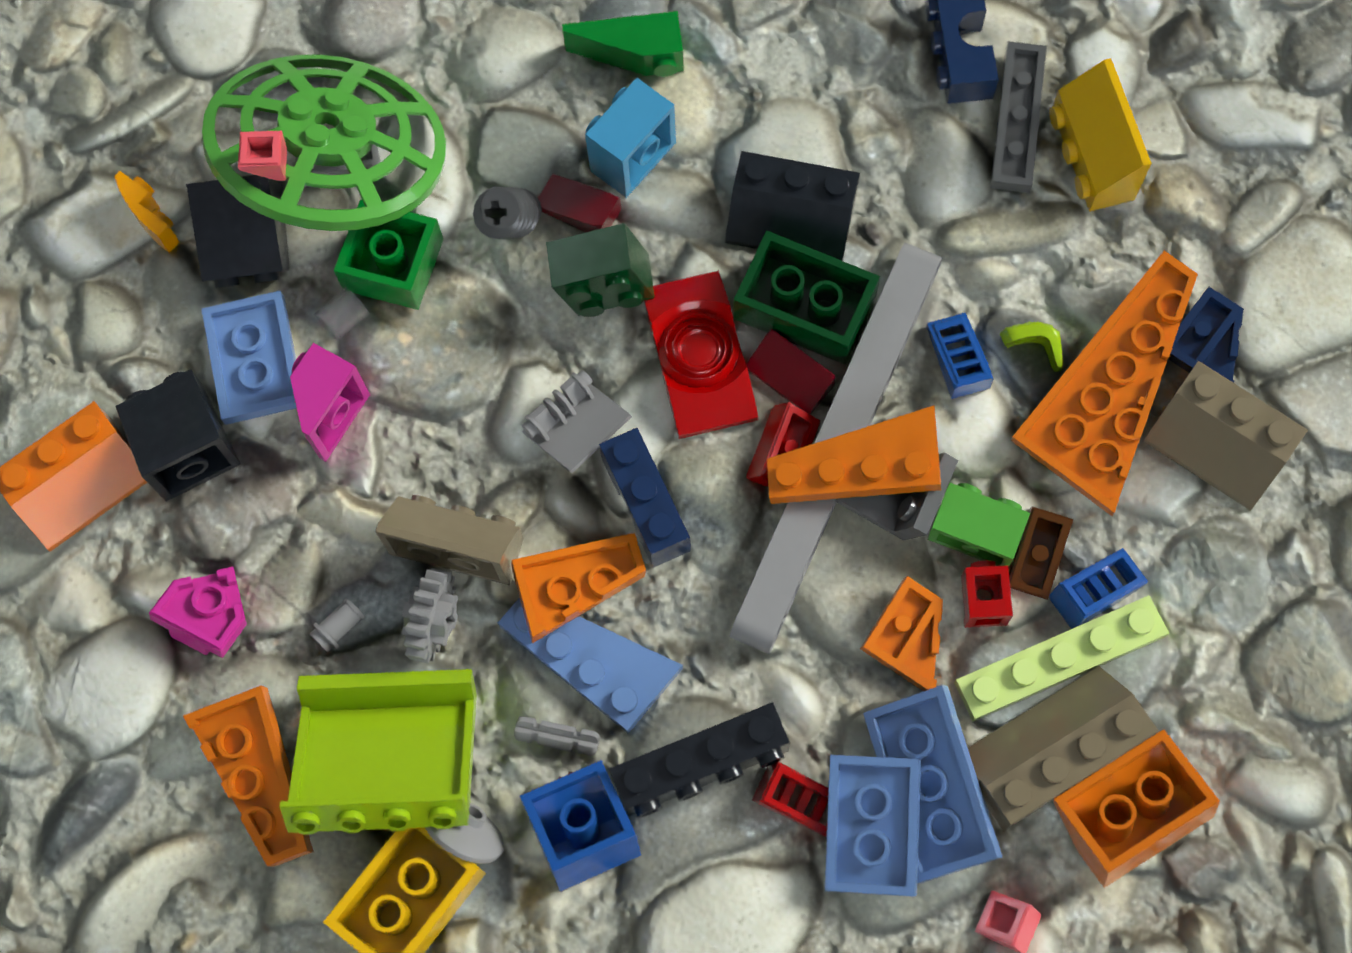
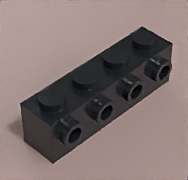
M771 702L611 767L609 771L627 816L636 814L637 818H643L661 810V803L676 797L679 802L701 794L703 792L702 787L718 780L720 785L726 784L742 777L744 769L759 764L760 768H765L773 765L775 761L783 760L785 758L783 753L789 751L790 741L774 703Z

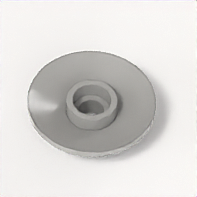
M471 803L468 826H453L449 829L425 827L432 839L443 849L469 862L480 864L494 862L500 857L504 849V840L497 826L486 816L480 807Z

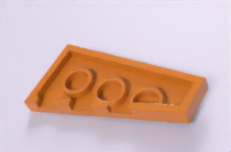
M260 685L183 715L188 727L194 730L201 742L200 748L206 759L212 762L222 780L220 784L228 798H232L241 814L240 819L265 864L269 867H275L314 852L309 835L287 832L279 808L280 801H288L292 773L268 688Z

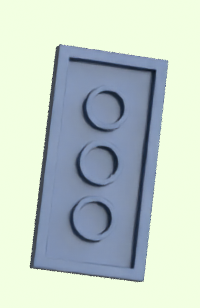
M940 685L864 712L863 715L876 757L921 759L917 884L1003 858L948 686Z

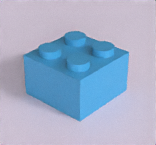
M638 78L628 88H621L614 96L609 109L602 116L597 115L586 128L585 138L590 172L627 198L676 144L674 104Z

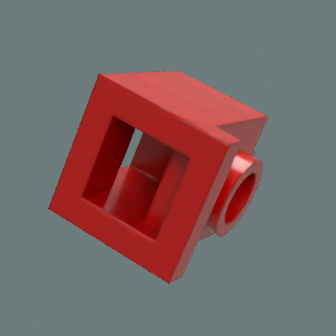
M990 560L971 563L970 567H965L961 575L965 615L964 628L1007 626L1013 617L1008 565L996 566V562ZM977 591H988L991 594V600H979Z

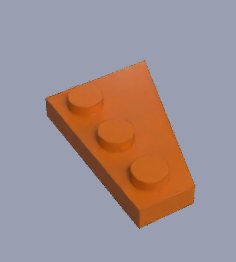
M635 533L517 558L511 561L512 572L532 643L644 578L646 573Z

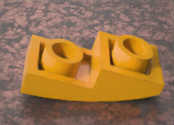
M119 170L114 177L123 199L149 236L170 253L180 241L171 229L174 223L160 211V207L152 196L155 193L154 189L139 176L132 180Z

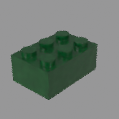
M766 231L733 299V319L767 333L773 329L793 344L846 364L877 296L880 276Z

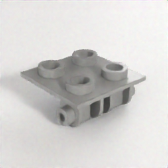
M583 370L578 374L573 372L570 378L560 386L563 394L557 389L552 391L556 400L552 402L546 397L543 400L545 406L541 404L530 415L525 416L526 422L522 425L524 429L522 431L523 434L570 473H573L599 449L600 443L607 441L632 418L631 414L591 385L593 380Z

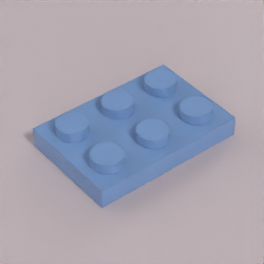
M281 290L202 308L222 422L228 425L296 409L290 380L296 355L285 298Z
M830 755L825 891L917 896L921 759Z

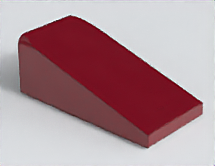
M553 173L538 196L543 213L585 233L612 226L622 209L620 197Z

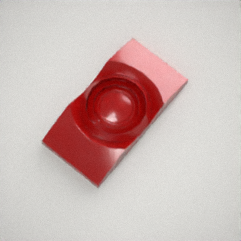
M719 270L654 285L655 298L644 300L643 302L679 439L758 421L759 416L747 365L740 348L731 306Z

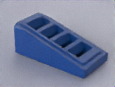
M966 313L927 323L926 328L951 399L990 389L994 378ZM956 326L960 327L961 333L943 338L940 334L942 330ZM965 341L966 346L947 350L946 345ZM966 354L970 355L971 359L953 364L952 358ZM974 367L975 373L959 377L958 371Z
M1122 548L1059 583L1049 595V598L1069 627L1073 629L1087 623L1144 587L1148 580L1125 549ZM1112 566H1115L1127 582L1126 585L1123 586L1110 569ZM1099 574L1105 581V583L1108 585V587L1111 589L1112 593H1109L1105 586L1102 584V582L1099 580V578L1097 577ZM1084 584L1087 585V587L1089 588V590L1092 592V594L1094 595V597L1097 599L1096 602H1094V600L1091 598V596H1090V595L1088 594V592L1085 590V588L1083 587Z

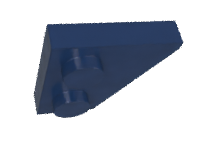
M1208 286L1181 322L1168 360L1188 373L1200 361L1234 383L1235 361L1239 350L1238 337L1242 326L1244 308Z

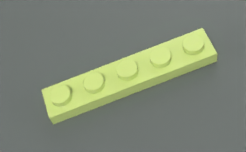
M1148 595L958 678L954 684L974 722L1161 640L1169 632L1151 597Z

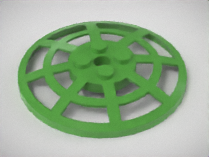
M293 55L255 64L234 75L218 89L211 98L203 118L202 144L204 156L213 175L224 189L242 204L261 215L306 229L325 231L359 230L379 226L398 219L417 208L431 195L440 181L445 164L446 138L442 123L425 98L409 84L393 74L365 62L344 57ZM321 67L320 69H301V70H297V69H296V68ZM275 71L280 73V75L263 82L250 95H230L241 85L257 77ZM364 76L384 83L400 92L411 102H398L383 87L364 78ZM325 77L340 79L341 81L336 89L326 87L313 88L306 78ZM287 82L296 90V93L289 96L285 101L263 97L272 89ZM357 85L375 93L385 102L366 104L352 93ZM219 107L242 108L240 116L241 132L254 131L253 113L255 110L278 114L277 127L268 131H282L287 151L298 158L294 167L286 164V179L288 182L281 199L268 195L249 184L230 166L238 161L239 143L221 152L215 133L216 112ZM395 115L399 126V139L397 140L377 131L375 118ZM407 115H424L430 123L435 135L432 159L410 146L411 125ZM321 124H329L334 126L335 128L328 129L326 126ZM373 145L391 152L382 162L369 169H366L361 161V158L371 150ZM404 159L425 171L423 176L412 187L384 202L381 201L373 182L394 171ZM314 165H345L350 174L326 175L312 173L311 171ZM305 185L326 189L357 187L365 207L330 210L310 208L297 204Z

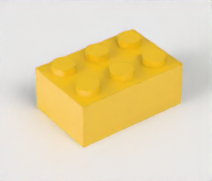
M425 827L395 831L323 923L359 953H425L486 873L475 863L458 858L443 849L432 839Z

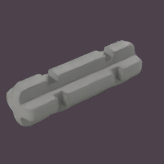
M524 716L518 718L514 729V737L518 741L532 744L534 740L537 741L538 745L569 752L577 749L578 754L588 756L596 754L600 740L599 734L595 731L582 729L581 732H578L576 727L543 720L540 724L537 723L536 719Z

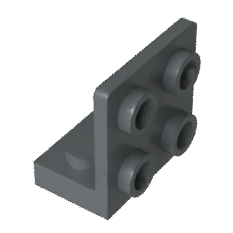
M945 452L939 454L942 490L836 499V502L903 541L926 536L959 460Z

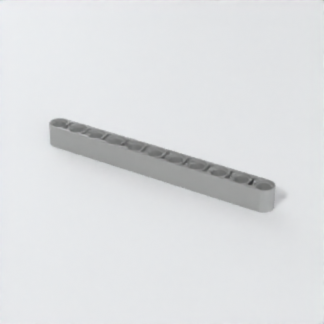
M907 243L903 244L814 443L871 425L933 285L943 257ZM836 499L787 503L734 621L730 638L770 654L837 503Z

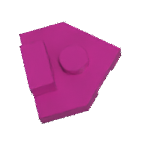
M234 567L216 570V574L191 579L190 576L173 580L148 613L150 620L167 628L172 638L206 656L209 652H212L223 658L247 625Z

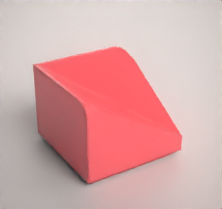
M240 132L238 169L268 179L285 181L287 146L283 132Z

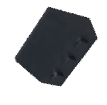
M741 151L732 190L725 243L758 249L766 231H769L843 261L860 173Z

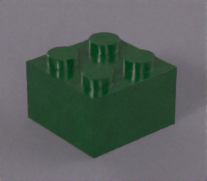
M625 223L546 242L551 287L578 316L595 317L601 315L607 309L619 306L622 308H633L641 305L644 300L655 298L649 254Z

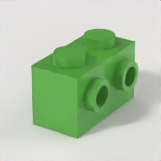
M949 482L927 540L982 561H995L996 566L1008 565L1009 568L1030 513L1022 510L1020 504L1010 499L999 498L995 500L982 495V491L967 483L955 485Z

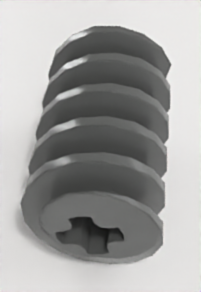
M493 186L479 195L473 210L475 225L480 232L489 238L495 239L527 236L535 229L542 214L540 201L535 194L527 189L517 187Z

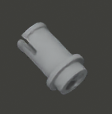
M345 598L320 624L315 622L312 625L315 629L309 635L325 652H328L332 647L337 649L339 647L337 642L360 620H363L365 616L350 600Z

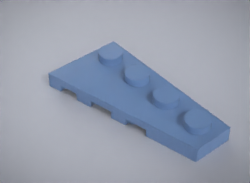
M520 598L498 621L501 629L627 734L683 669L682 664L580 616L532 643Z

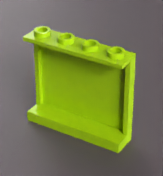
M472 669L308 675L298 677L297 692L302 707L288 801H280L279 806L288 833L309 835L322 831L356 833L362 830L373 829L403 831L408 828L434 827L437 829H449L453 826H468L477 700Z

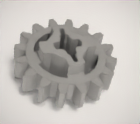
M435 568L427 569L425 578L421 577L419 586H414L408 602H405L402 617H404L402 635L406 636L404 646H407L405 656H409L408 659L427 664L430 661H434L436 652H440L441 645H447L448 637L452 629H455L458 618L456 614L458 596L454 595L456 587L453 586L455 577L452 576L451 572Z

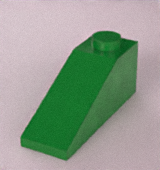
M678 11L562 24L566 52L644 76L656 75L667 77L676 72H684L683 46Z

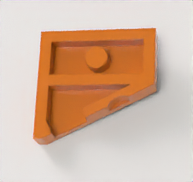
M906 576L873 626L860 650L922 691L935 688L937 680L934 679L935 663L940 647L938 626L942 620L943 599Z

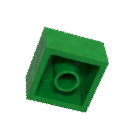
M360 199L357 208L365 207L362 199ZM408 212L398 219L379 226L348 230L333 270L342 290L419 310L444 240L438 220Z

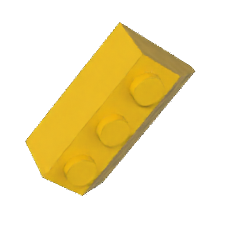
M1109 58L1101 61L1060 88L1053 106L1049 109L1052 127L1054 130L1060 131L1063 139L1062 153L1065 162L1068 165L1072 164L1076 174L1074 182L1077 195L1080 199H1085L1089 212L1135 200L1152 164L1113 61Z

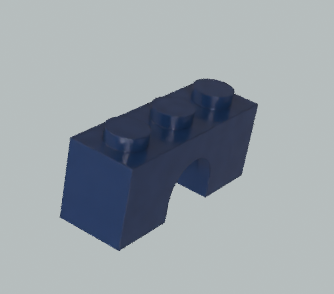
M926 0L927 21H933L935 31L931 33L933 55H939L941 65L937 66V85L939 90L945 89L947 104L994 99L999 79L993 45L973 46L961 38V35L965 33L982 31L987 11L985 0Z
M636 427L600 443L602 461L618 495L622 496L629 510L638 538L652 567L654 568L690 552V536L638 428Z

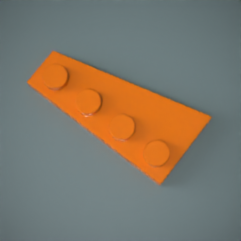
M935 406L920 409L767 458L770 503L778 504L942 490Z

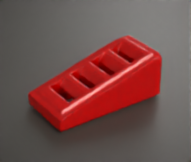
M775 761L773 765L768 766L754 793L752 801L827 838L828 821L826 825L819 823L828 804L829 788L779 761ZM781 777H783L786 781L777 800H775L772 796ZM796 785H799L803 788L792 809L787 804ZM813 793H816L819 797L808 817L804 815V812Z

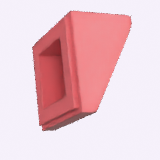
M991 890L975 932L1016 952L1026 953L1040 921L1041 913L1031 904Z

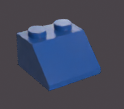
M602 760L520 796L560 892L641 856L637 835Z

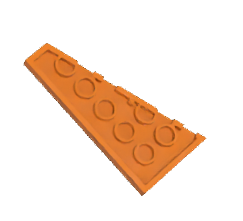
M1165 250L1011 439L1013 443L1111 516L1115 513L1177 331L1198 276L1196 272Z

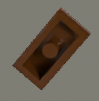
M1031 506L1029 510L1030 516L1021 537L1009 576L1010 588L1048 600L1073 519Z

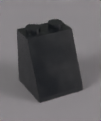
M258 175L242 176L249 184L259 190L281 199L283 194L282 181ZM218 180L186 184L202 281H214L215 288L240 285L238 277L254 275L255 283L279 280L278 272L289 271L285 223L261 215L242 204L225 190Z
M191 369L186 372L173 373L167 376L163 383L149 390L136 391L130 394L124 402L115 406L141 476L165 501L173 499L241 465L202 383Z

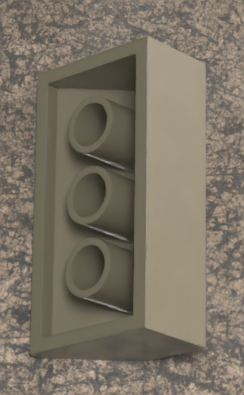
M1098 666L968 747V751L985 804L1004 832L1053 801L1060 794L1149 739L1159 730L1134 694Z

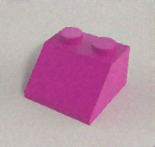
M312 343L308 351L301 353L295 360L290 380L301 430L317 456L326 462L369 398L370 393L355 365Z

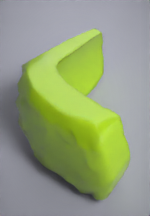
M1029 321L1005 327L1004 330H1001L1000 337L1007 348L1025 343H1039L1043 345L1054 372L1062 371L1063 357L1060 332L1051 324Z

